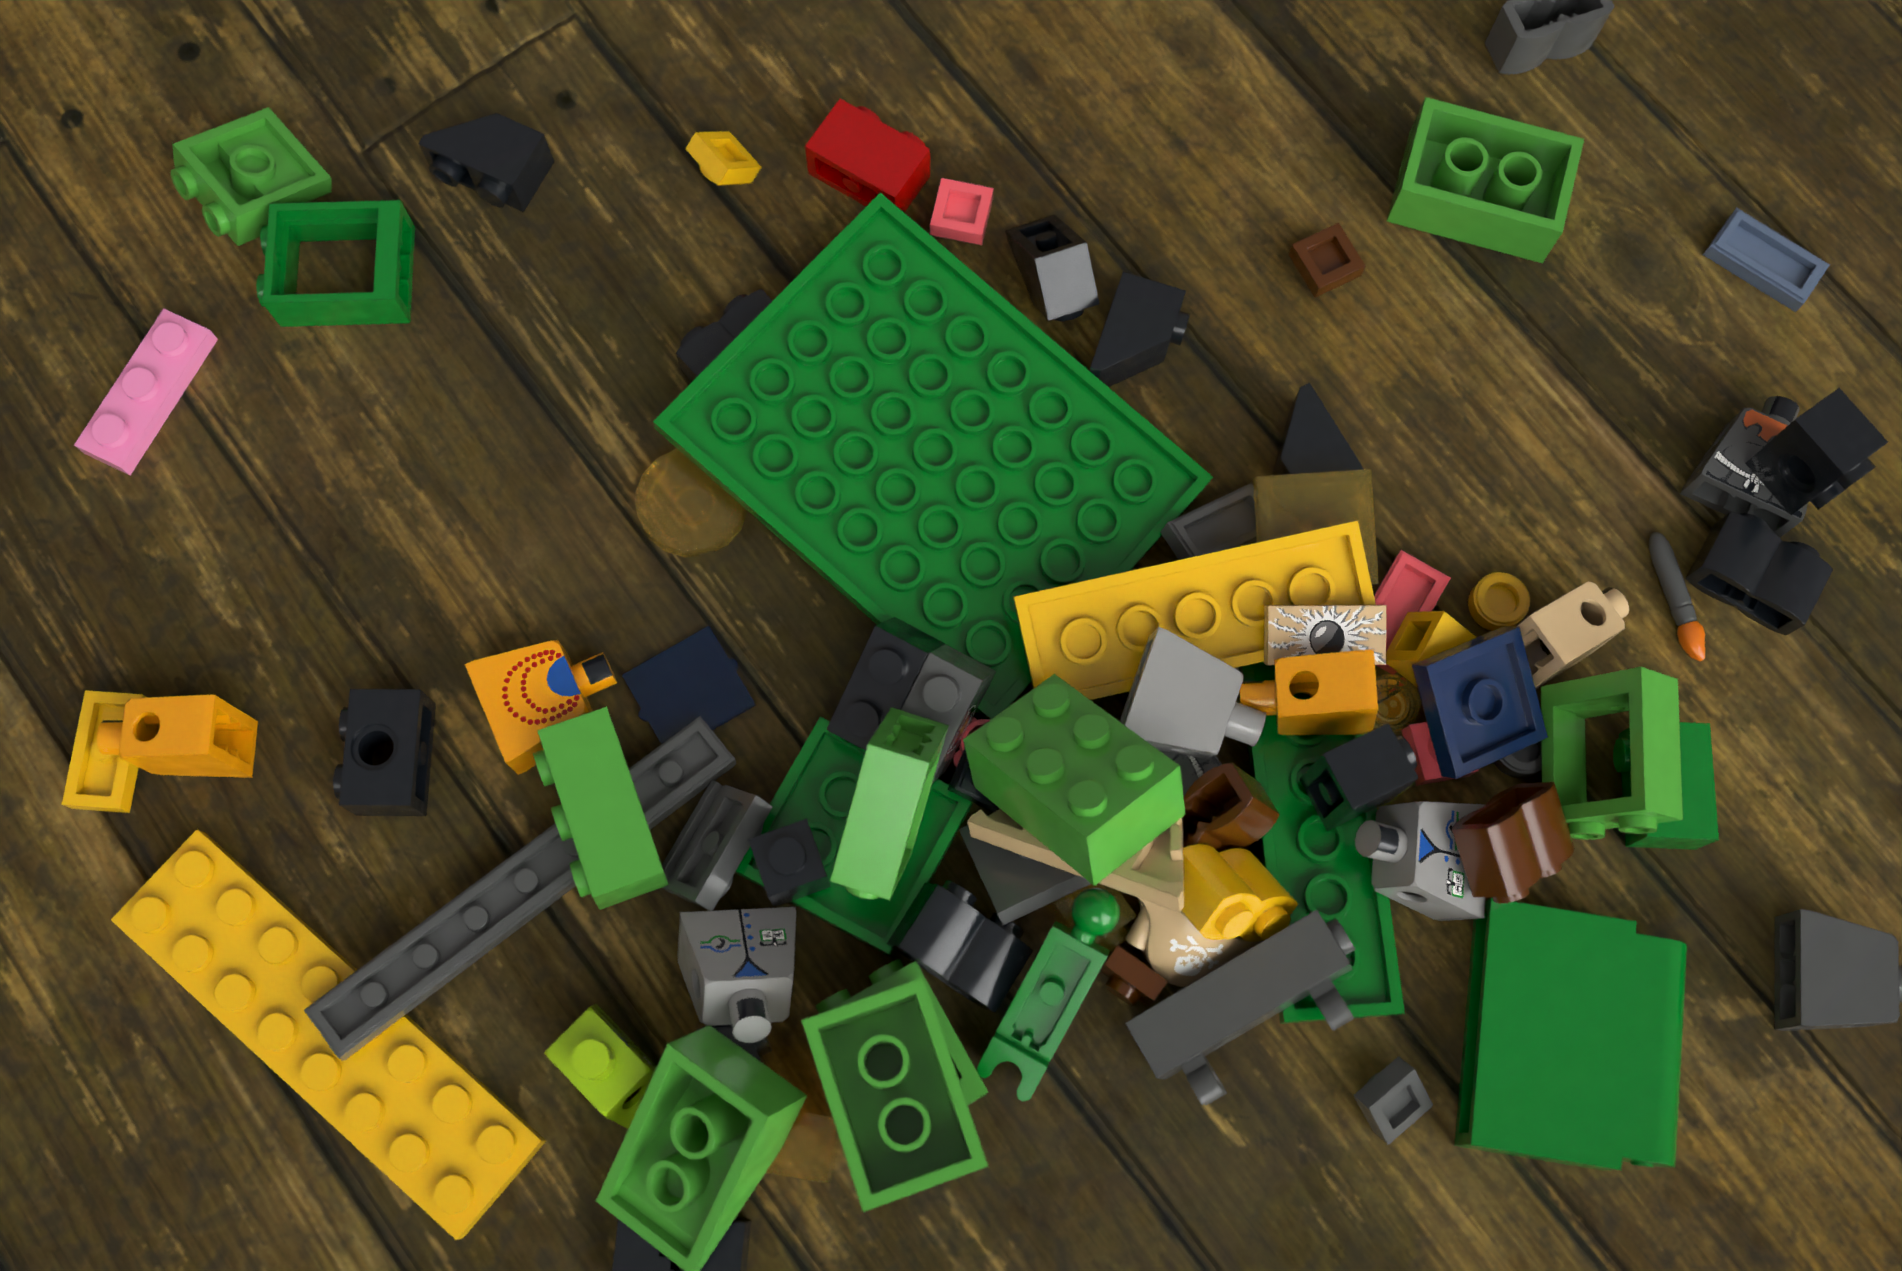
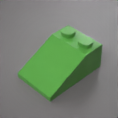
M710 1025L668 1043L596 1202L684 1271H700L782 1149L807 1095Z

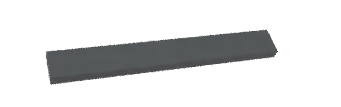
M701 716L629 768L650 830L708 787L711 780L716 781L736 765L733 755ZM555 823L304 1009L338 1059L342 1061L348 1059L573 889L576 884L569 863L580 859L573 838L562 841Z

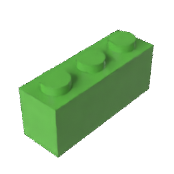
M607 707L537 730L543 750L533 753L544 786L555 783L561 804L551 807V811L562 841L571 838L574 840L580 859L570 862L569 865L580 897L591 894L599 910L669 885Z

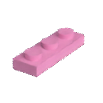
M163 309L74 446L84 454L131 475L216 344L217 337L211 330Z

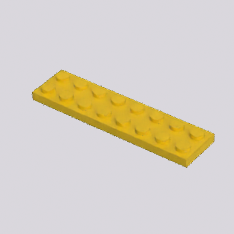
M197 829L111 919L114 924L455 1240L464 1238L546 1142L540 1134L407 1014L345 1061L338 1059L304 1009L356 972L357 969L207 833Z

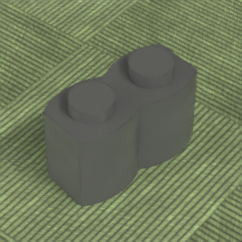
M1508 0L1502 6L1485 41V45L1499 73L1519 74L1527 72L1539 66L1546 58L1567 59L1585 52L1594 43L1615 6L1612 0Z

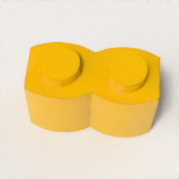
M1205 844L1183 847L1184 907L1181 911L1202 936L1212 940L1233 939L1240 936L1243 940L1257 942L1264 941L1289 926L1291 921L1290 915L1298 906V903L1252 852L1242 848H1233L1218 853L1216 849Z

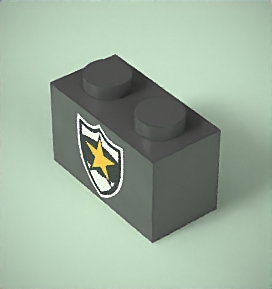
M946 644L929 653L901 709L902 711L949 725L933 782L947 771L961 743V738L971 723L996 673L995 670Z

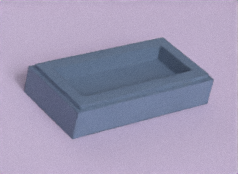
M1738 208L1728 217L1703 254L1794 312L1805 303L1830 266V264Z

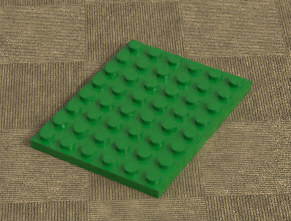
M881 192L653 421L656 431L875 624L878 625L896 617L995 670L996 673L976 711L983 719L989 720L1012 705L1032 682L1013 596L1132 570L1162 537L1160 531L1168 522L1180 517L1213 479L1210 473Z

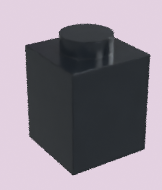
M807 819L748 839L767 896L774 907L831 887Z

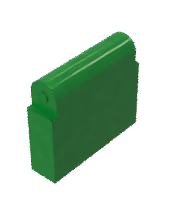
M1492 898L1486 900L1484 918L1473 920L1454 1146L1596 1170H1622V1161L1642 1167L1675 1168L1687 944L1678 940L1637 934V921L1515 901L1495 903Z

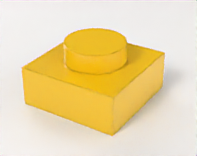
M730 131L695 132L685 148L700 165L702 174L717 185L752 183L762 168Z

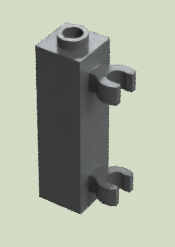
M1315 910L1126 1022V1025L1156 1078L1166 1080L1183 1070L1200 1103L1207 1106L1227 1094V1091L1208 1062L1206 1055L1311 994L1333 1031L1355 1019L1332 981L1353 969L1345 955L1356 949L1336 917L1325 923L1319 912Z

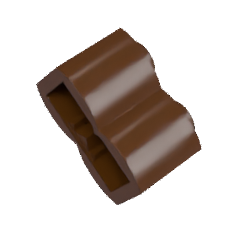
M1233 763L1219 765L1201 775L1190 786L1184 796L1183 847L1205 844L1213 847L1219 853L1224 850L1247 846L1263 837L1276 823L1280 814L1260 782Z
M1554 782L1523 783L1509 787L1492 797L1485 807L1464 816L1452 827L1473 897H1492L1495 903H1510L1526 897L1530 893L1529 887L1540 878L1548 877L1561 871V863L1566 861L1575 850Z

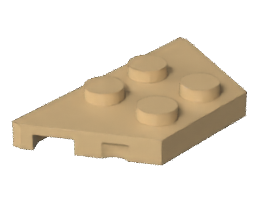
M1001 809L989 816L982 810H979L971 815L967 821L970 835L973 838L1083 877ZM1183 817L1110 873L1099 884L1180 913L1184 907Z

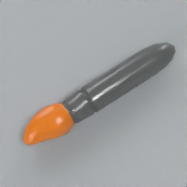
M1653 532L1649 538L1648 548L1667 604L1678 626V641L1689 657L1697 661H1703L1705 659L1704 628L1696 621L1697 617L1694 606L1692 605L1689 592L1669 541L1663 534Z

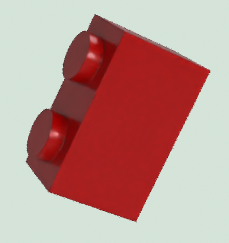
M841 98L805 145L808 174L865 207L881 192L905 213L930 178V149L925 146L920 138L907 131H897L881 122L880 118L870 109L864 106L855 107Z

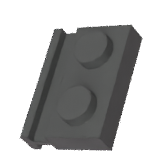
M711 780L662 864L669 884L662 888L708 911H713L719 899L729 890L733 881V875L750 847L748 839L761 835L763 823L770 813L772 806L754 794L728 785L722 786L718 782Z

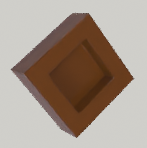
M1339 223L1292 244L1288 254L1315 298L1360 277L1366 267Z
M1119 945L1116 946L1100 969V972L1109 978L1104 986L1119 999L1133 1007L1138 1000L1149 1006L1156 1000L1168 982Z

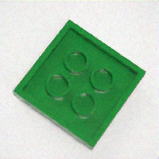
M820 716L770 803L772 809L763 823L761 835L807 819L831 887L793 900L790 903L890 957L894 949L887 942L925 882H931L973 802L947 790L949 784L937 779L934 781L912 855L891 899L887 900L881 897L865 899L851 894L844 885L831 882L830 879L866 751L828 731L827 728L830 721ZM750 846L735 873L765 889Z

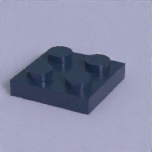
M1503 626L1412 665L1442 777L1460 778L1548 738L1520 627Z

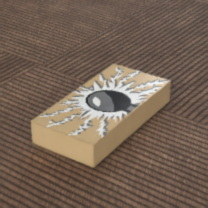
M1264 605L1265 665H1274V660L1284 657L1374 649L1375 665H1386V605Z

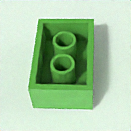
M1425 97L1409 133L1386 221L1543 263L1563 233L1584 139Z
M1055 674L963 739L974 787L1093 886L1102 881L1185 815L1180 765Z
M924 977L801 1020L863 1212L988 1167Z

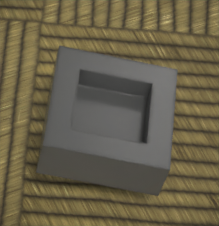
M1399 1056L1381 1072L1373 1075L1366 1085L1353 1095L1372 1131L1388 1145L1433 1107L1416 1070Z

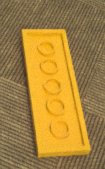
M1358 521L1013 596L1033 689L1055 674L1089 700L1130 691L1148 637L1158 627L1174 633L1224 663L1237 668L1264 662V605H1376Z

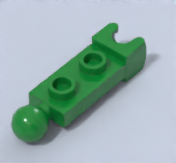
M1088 888L1077 895L1071 907L1072 919L1075 923L1072 929L1055 921L976 1068L981 1078H987L1001 1062L1009 1061L1016 1064L1022 1074L1021 1083L1017 1089V1097L1021 1101L1031 1099L1110 950L1094 942L1096 936H1103L1111 932L1119 921V904L1115 897L1107 890Z

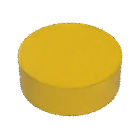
M1496 572L1486 575L1474 586L1469 595L1468 607L1476 623L1487 630L1494 631L1503 626L1515 627L1529 610L1530 596L1527 588L1518 578L1508 573Z

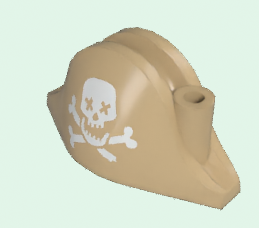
M1138 898L1140 912L1125 937L1127 942L1141 950L1144 958L1156 973L1165 978L1169 984L1180 987L1189 986L1263 942L1246 941L1240 936L1233 939L1220 940L1205 938L1182 911L1179 913Z

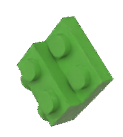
M269 107L172 144L175 168L171 170V179L176 190L185 200L196 198L203 206L202 214L204 220L213 234L218 237L227 234L237 246L260 237L262 226L268 225L269 204L307 203L331 193L330 175Z

